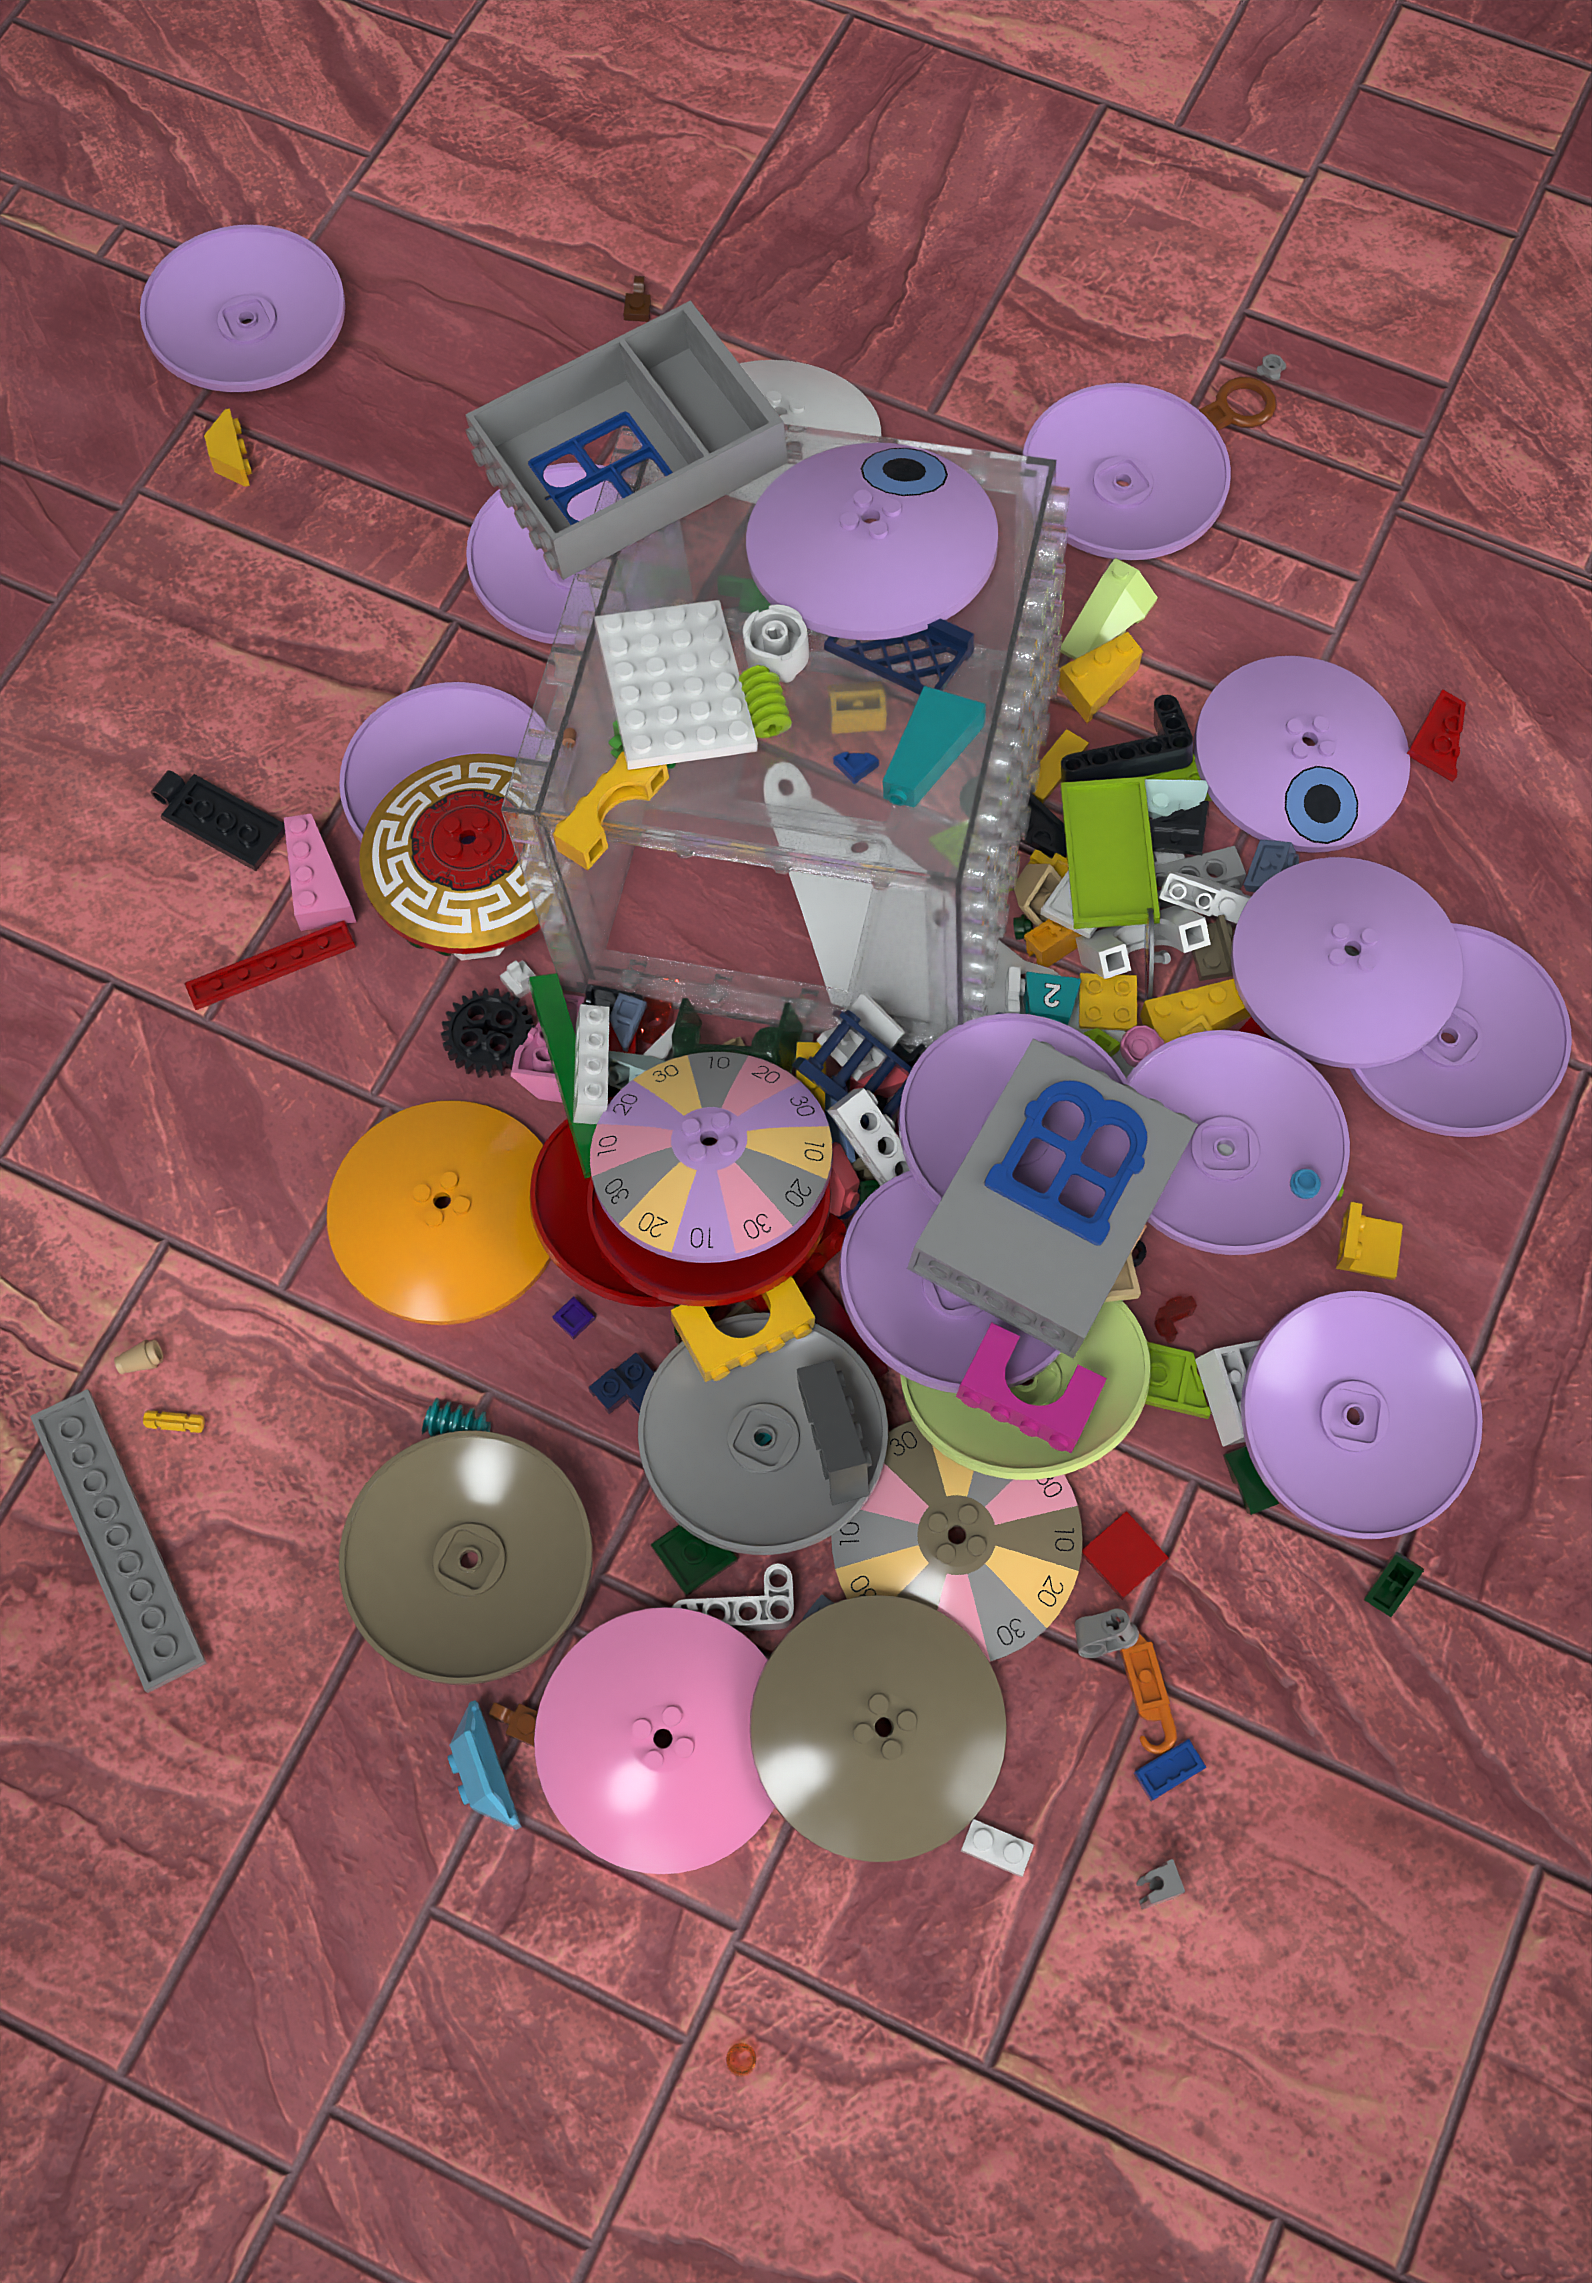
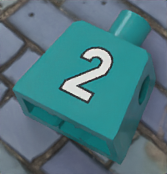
M1027 971L1024 978L1025 993L1023 996L1025 1014L1045 1017L1068 1026L1081 979Z

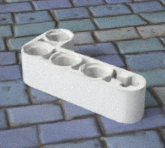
M778 1563L773 1564L767 1568L764 1574V1596L683 1599L677 1601L672 1608H682L697 1612L698 1609H702V1613L706 1615L713 1609H721L725 1613V1617L721 1621L738 1631L784 1629L791 1624L794 1616L792 1574L787 1566ZM777 1574L787 1579L786 1584L779 1588L772 1586L769 1582L771 1577ZM775 1606H784L789 1612L788 1615L783 1619L774 1618L771 1610ZM745 1607H752L757 1612V1615L754 1619L747 1621L742 1619L739 1613Z

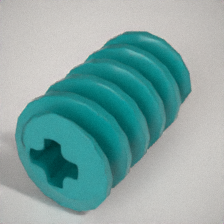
M436 1398L432 1405L429 1406L425 1415L422 1434L429 1431V1435L433 1437L457 1431L490 1432L491 1421H486L485 1411L478 1418H475V1408H471L464 1415L463 1405L461 1404L454 1412L452 1411L451 1401H448L443 1408H440V1398Z

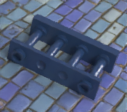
M835 1009L832 1013L841 1022L813 1058L810 1056L808 1060L799 1056L792 1065L836 1102L848 1094L844 1090L847 1086L845 1084L872 1048L886 1058L863 1087L873 1094L895 1066L907 1076H909L913 1066L910 1067L858 1024L861 1019L848 1009L845 1012ZM851 1029L863 1041L836 1076L832 1075L829 1078L822 1072L824 1069L823 1064ZM907 1079L881 1111L882 1114H886L890 1119L900 1107ZM863 1114L860 1121L868 1127L869 1118L866 1114Z

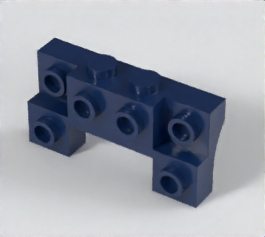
M634 1353L615 1370L611 1368L588 1387L589 1392L593 1397L596 1396L604 1405L608 1414L628 1399L629 1404L640 1415L646 1389L656 1371L653 1372L637 1353Z

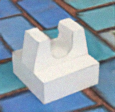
M515 960L507 966V971L500 975V979L515 998H522L531 992L528 984L529 977L536 975L523 960L519 963Z

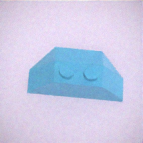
M476 1700L471 1701L450 1743L452 1754L447 1756L453 1774L459 1773L463 1785L458 1786L463 1804H470V1807L475 1812L515 1830L519 1829L522 1826L480 1705Z

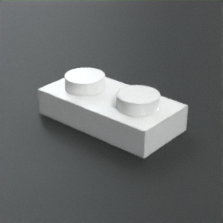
M973 1819L961 1852L1022 1877L1034 1845Z

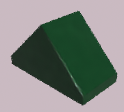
M1395 1552L1384 1564L1364 1601L1392 1617L1424 1572V1568L1402 1554Z

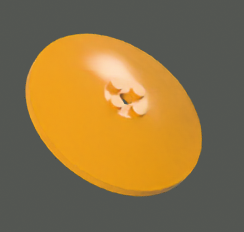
M429 1102L409 1107L385 1118L367 1131L349 1150L341 1162L330 1188L327 1202V1231L332 1251L343 1274L351 1285L374 1306L390 1315L415 1323L429 1325L466 1323L496 1313L510 1305L535 1284L551 1261L533 1226L529 1200L531 1176L543 1144L525 1125L500 1110L474 1102ZM446 1196L450 1198L451 1202L446 1208L440 1209L435 1206V1201L439 1197Z

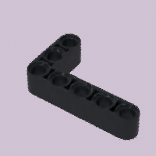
M1161 695L1155 699L1154 727L1158 736L1077 752L1063 757L1061 760V783L1144 777L1186 768L1191 765L1193 761V737L1177 698L1172 695Z

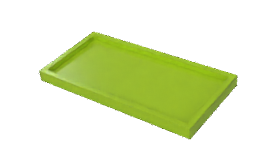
M1144 777L1061 783L1074 929L1147 924V908H1152L1154 924L1160 923Z

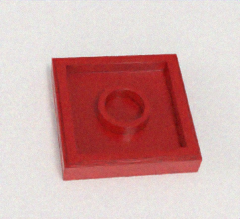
M1127 1511L1082 1549V1556L1122 1600L1169 1559Z

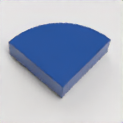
M842 752L833 757V764L853 784H856L879 767V759L866 752L864 754Z

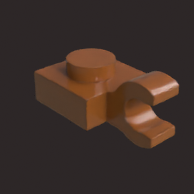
M494 1702L489 1715L491 1718L509 1725L505 1734L535 1748L534 1737L538 1711L519 1703L516 1711L513 1712Z

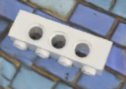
M582 1004L579 1007L575 1040L573 1123L597 1124L603 1112L607 1110L609 1007Z
M864 1088L853 1089L827 1111L881 1186L896 1177L895 1166L898 1162L903 1167V1173L910 1171L902 1151L900 1138L893 1130L895 1125L876 1106L878 1104L876 1097L872 1092ZM863 1114H866L869 1118L867 1129H863L860 1123ZM881 1138L886 1142V1150L882 1154L877 1146Z

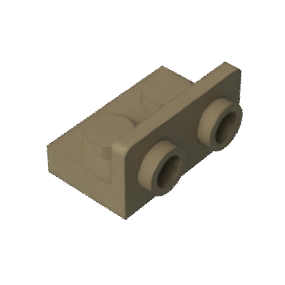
M1218 915L1216 922L1207 924L1211 945L1192 950L1199 981L1233 976L1231 967L1232 927L1230 923L1226 924L1224 915Z

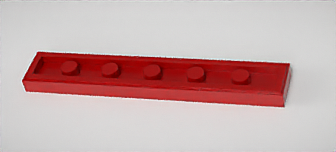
M343 920L184 984L195 1010H199L356 948Z

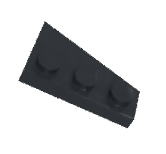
M1024 786L984 817V824L1052 858L1055 853L1065 858L1067 857L1064 823Z

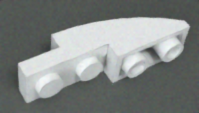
M1169 871L1158 898L1209 917L1211 915L1217 917L1218 915H1224L1226 920L1238 923L1240 915L1251 896L1243 894L1239 889L1221 883Z

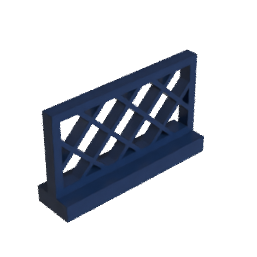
M940 618L927 624L928 629L914 634L860 643V640H855L856 645L848 647L836 644L839 640L838 637L829 636L824 643V650L920 695L925 685L920 683L919 678L936 674L938 682L934 689L940 691L945 689L963 661L968 662L974 651V634ZM918 639L927 645V648L910 652L908 641ZM903 643L905 653L888 657L886 646ZM881 648L883 658L870 660L864 656L863 652ZM946 652L955 656L952 662L938 665L935 655ZM931 657L933 666L916 670L914 659ZM908 661L911 671L899 674L892 670L891 665Z

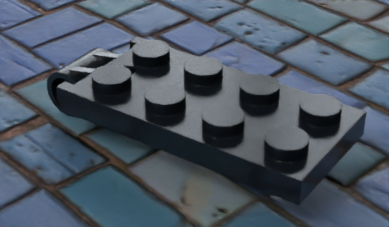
M167 770L150 791L157 801L168 806L160 816L162 820L254 871L258 870L285 835L283 822L195 774L185 784L178 774Z

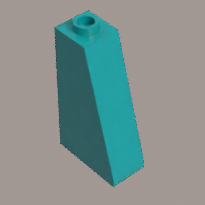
M924 686L883 778V799H887L898 806L906 805L915 808L982 730L986 722V704Z

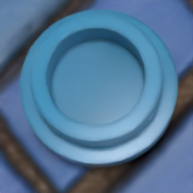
M1309 1169L1296 1171L1290 1179L1291 1191L1302 1199L1313 1198L1318 1194L1321 1187L1320 1178L1314 1171Z

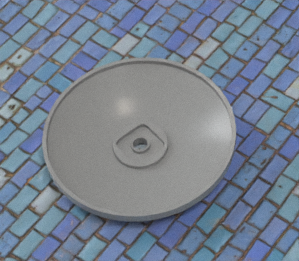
M770 1313L742 1314L719 1320L713 1324L720 1332L727 1336L745 1338L755 1335L762 1330L769 1320ZM816 1323L814 1328H812V1332L801 1339L794 1337L784 1342L785 1345L776 1352L769 1353L766 1351L757 1356L758 1359L746 1367L739 1365L731 1369L726 1377L718 1381L713 1379L707 1382L704 1381L682 1341L668 1354L651 1378L642 1401L638 1421V1443L644 1473L650 1488L667 1513L680 1526L701 1540L725 1550L751 1555H774L800 1550L826 1539L845 1526L861 1510L876 1487L883 1469L888 1441V1420L880 1388L870 1369L857 1352L840 1337ZM833 1360L836 1371L842 1370L846 1384L843 1392L845 1396L850 1395L852 1399L854 1414H851L853 1422L859 1421L863 1434V1440H860L862 1448H868L872 1461V1466L867 1467L869 1496L833 1506L829 1495V1479L825 1480L819 1450H816L811 1430L813 1422L809 1423L798 1387L796 1370ZM759 1433H768L772 1437L771 1443L767 1446L756 1444L754 1439Z

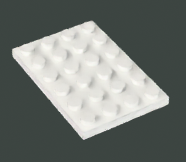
M720 600L594 616L596 633L628 770L757 752L758 743L747 701H745V694L741 689L742 683L738 680L740 675Z

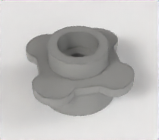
M1269 354L1263 357L1262 365L1257 367V373L1270 378L1272 381H1277L1280 379L1281 371L1286 369V363L1280 356Z

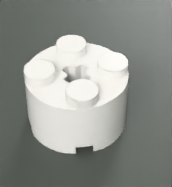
M775 604L770 605L769 609L759 612L758 609L745 621L743 641L748 668L756 665L765 666L770 672L778 674L780 682L788 683L794 680L796 675L806 666L809 659L807 627L800 613L789 606Z

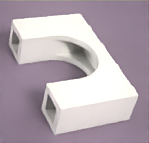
M1178 905L1160 910V923L1154 924V946L1168 945L1186 953L1211 945L1205 917ZM1145 924L1104 928L1095 931L1090 939L1084 936L1077 937L1076 943L1081 964L1104 979L1131 971L1128 953L1144 948Z

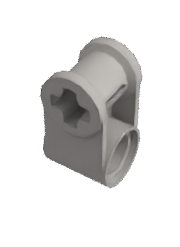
M1112 1609L1097 1615L1079 1618L1074 1623L1078 1653L1084 1658H1097L1106 1653L1130 1648L1139 1638V1631L1136 1625L1130 1622L1128 1614L1122 1609Z

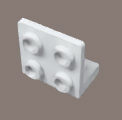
M867 993L861 994L850 1008V1011L861 1019L858 1024L891 1051L905 1033ZM836 1027L822 1032L817 1042L822 1046ZM850 1029L831 1053V1056L843 1067L862 1043L863 1039ZM872 1048L851 1076L856 1081H859L874 1074L886 1058Z

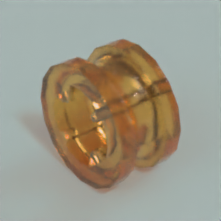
M738 2043L729 2049L726 2057L729 2071L739 2077L748 2076L753 2072L756 2066V2054L751 2046L745 2043ZM736 2051L739 2054H743L746 2051L751 2056L747 2058V2061L751 2062L747 2068L742 2065L738 2068L733 2066L732 2063L735 2062V2058H732Z

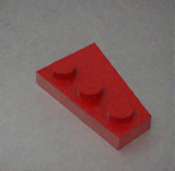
M1442 689L1412 741L1407 754L1410 755V758L1453 782L1457 778L1458 772L1456 764L1457 758L1460 755L1459 740L1460 733L1463 731L1466 702Z

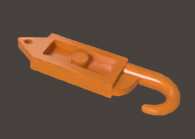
M1139 1634L1137 1642L1130 1648L1121 1649L1120 1653L1137 1713L1146 1721H1161L1165 1739L1160 1745L1149 1743L1143 1735L1139 1738L1140 1742L1148 1752L1164 1754L1174 1747L1177 1740V1731L1153 1643L1147 1642Z

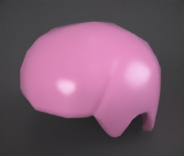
M1146 1025L1134 1026L1122 1036L1120 1052L1126 1063L1135 1068L1152 1051L1164 1045V1040L1159 1037L1154 1029Z

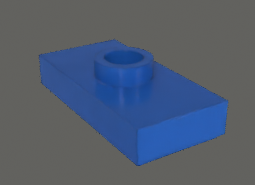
M1187 1739L1136 1770L1134 1775L1149 1800L1153 1801L1204 1770L1206 1765L1191 1741Z

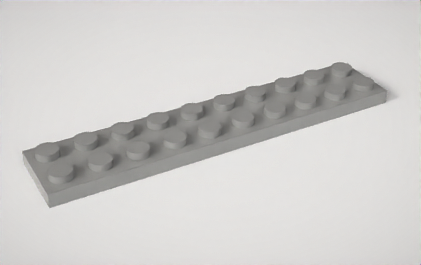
M86 1389L30 1416L144 1690L149 1693L207 1664L91 1392Z

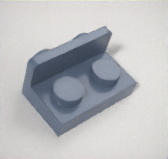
M1260 839L1244 882L1246 891L1256 892L1267 880L1277 873L1299 864V855L1296 854L1292 842Z

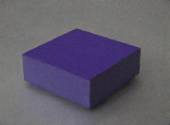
M574 1296L552 1316L553 1320L573 1340L595 1320V1316Z

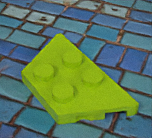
M1147 1342L1150 1355V1383L1145 1404L1209 1419L1211 1410L1209 1406L1207 1407L1203 1393L1204 1387L1201 1377L1197 1373L1194 1353Z

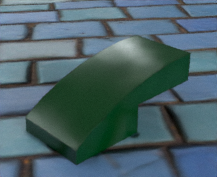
M1246 1445L1223 1454L1232 1482L1238 1486L1247 1514L1252 1515L1279 1504L1256 1471Z

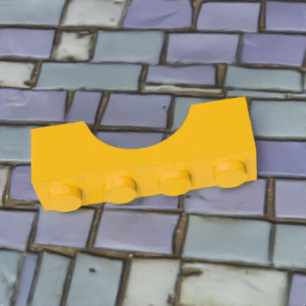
M624 751L621 752L614 766L598 778L595 787L589 794L581 797L572 813L566 819H562L555 827L553 837L557 851L586 870H589L608 849L605 831L602 828L606 814L614 806L627 800L640 799L650 801L669 779L667 764L628 770Z

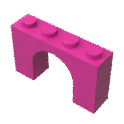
M991 1322L960 1384L956 1397L971 1408H980L990 1413L999 1422H1008L1018 1427L1025 1435L1037 1436L1047 1441L1056 1450L1072 1453L1107 1378L1077 1365L1064 1394L1057 1401L1043 1406L1027 1404L1010 1391L1005 1379V1368L1020 1336Z

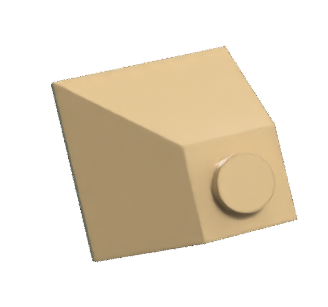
M1027 864L1013 885L1020 909L1036 927L1048 920V918L1040 915L1041 908L1062 880L1050 864Z

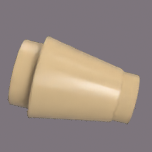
M144 1340L120 1356L115 1357L114 1362L120 1374L153 1369L163 1362V1353L156 1340Z

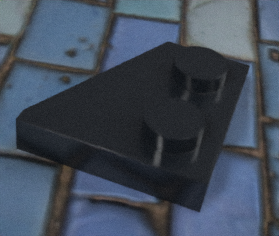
M1209 801L1199 802L1200 805L1185 811L1180 809L1172 812L1167 817L1161 816L1150 820L1153 852L1202 856Z

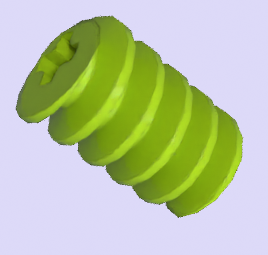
M760 665L750 667L742 672L738 680L742 683L741 689L745 694V701H747L756 737L761 739L770 738L787 731L792 725V720L788 716L789 710L785 705L786 700L784 695H782L783 689L779 684L778 674L770 672L767 667Z

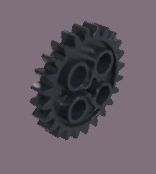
M484 988L483 996H479L474 990L472 991V999L469 1000L463 995V1004L460 1005L454 1002L455 1012H446L449 1021L442 1022L445 1031L441 1032L442 1040L445 1041L442 1043L444 1050L449 1051L447 1053L450 1061L455 1060L456 1068L459 1069L465 1065L466 1074L476 1069L477 1077L480 1078L483 1071H487L489 1078H492L494 1070H498L500 1075L503 1076L504 1067L507 1066L512 1070L515 1051L519 1045H523L528 1038L529 1031L532 1027L534 1028V1025H531L533 1023L532 1015H527L529 1013L526 1005L521 1006L520 998L517 997L511 1001L510 992L500 997L499 989H496L493 995H489L487 988ZM476 1015L483 1016V1018L478 1021L471 1020ZM502 1020H511L507 1025L499 1024ZM468 1041H477L473 1046H465ZM495 1046H505V1048L501 1051L493 1050Z

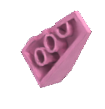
M563 994L576 1036V1021L580 1004L584 1003L585 997ZM538 1022L535 1028L532 1027L529 1031L528 1038L523 1045H519L515 1051L511 1077L539 1100L563 1103L540 1022Z

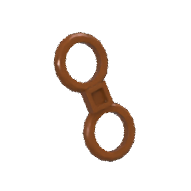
M1237 377L1223 384L1216 395V401L1199 409V411L1207 417L1217 431L1230 424L1238 427L1253 428L1263 425L1272 418L1276 409V397L1271 388L1263 381L1252 377ZM1238 389H1250L1262 396L1265 401V408L1259 414L1244 416L1234 412L1229 407L1227 396Z

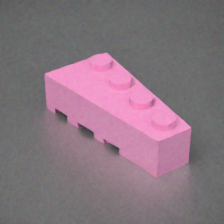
M312 814L285 817L284 827L294 915L300 930L324 928L343 920L346 924L356 923L349 900Z

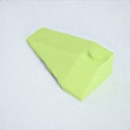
M1117 558L1113 560L1060 646L1059 652L1075 660L1111 641L1116 636L1124 634L1126 629L1134 623L1138 624L1144 620L1158 597L1138 569Z

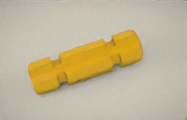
M147 1410L143 1416V1425L146 1428L157 1429L159 1426L162 1430L185 1432L188 1429L190 1432L201 1433L204 1429L205 1418L202 1415L191 1414L188 1417L185 1413L162 1411L160 1414L158 1411Z

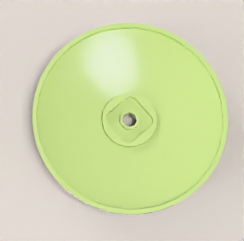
M1122 1300L1104 1302L1074 1358L1061 1352L1045 1370L1032 1378L1034 1380L1032 1384L1009 1388L1021 1401L1031 1405L1043 1406L1057 1401L1064 1394L1077 1365L1107 1378L1072 1453L1056 1450L1047 1441L1037 1436L1025 1435L1018 1427L1008 1422H999L990 1413L980 1408H971L965 1405L961 1399L956 1397V1393L940 1391L921 1385L901 1374L900 1377L904 1400L913 1422L922 1435L943 1455L970 1470L1004 1479L1037 1480L1056 1477L1081 1469L1099 1460L1126 1437L1138 1420L1147 1399L1150 1383V1355L1142 1328L1128 1306Z

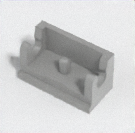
M1173 1859L1166 1861L1157 1869L1151 1870L1136 1882L1137 1886L1151 1883L1149 1888L1155 1890L1139 1900L1142 1910L1174 1899L1185 1893Z

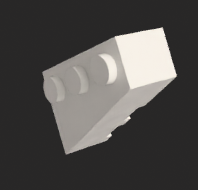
M1262 1340L1213 1349L1195 1359L1223 1447L1245 1442L1241 1421L1242 1388L1250 1360Z

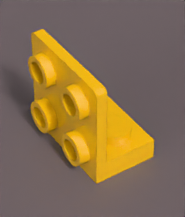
M1079 974L1078 978L1081 979L1079 986L1080 1029L1099 1028L1100 1030L1128 1031L1132 1027L1137 1026V975H1116L1104 979L1097 974Z
M1350 1202L1343 1214L1336 1269L1394 1280L1397 1276L1403 1225L1361 1215L1363 1204Z

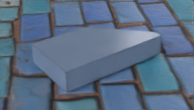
M619 993L609 1016V1021L623 1051L628 1052L647 1003L646 1001Z

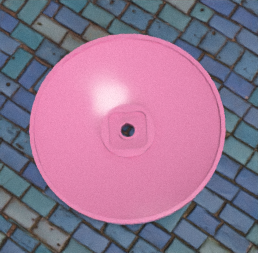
M664 1607L634 1611L616 1617L588 1633L566 1654L553 1672L539 1705L534 1737L535 1759L541 1786L550 1807L565 1829L582 1846L596 1856L628 1870L653 1874H671L696 1870L713 1864L730 1855L756 1834L775 1808L760 1782L750 1742V1711L753 1694L759 1676L767 1661V1658L757 1646L741 1632L715 1617L682 1608ZM660 1729L670 1731L673 1738L670 1746L664 1749L658 1748L654 1743V1735Z

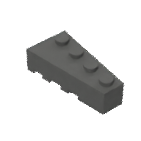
M833 1360L796 1369L798 1387L809 1423L813 1422L811 1430L816 1450H819L825 1480L829 1479V1495L832 1506L869 1496L867 1467L872 1466V1461L868 1448H862L860 1440H863L859 1421L853 1422L851 1414H854L852 1399L850 1395L845 1396L843 1392L846 1384L842 1370L836 1371Z

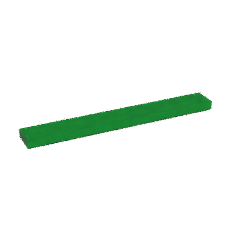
M557 973L529 977V988L584 1178L591 1177L590 1149L597 1124L573 1123L576 1036Z

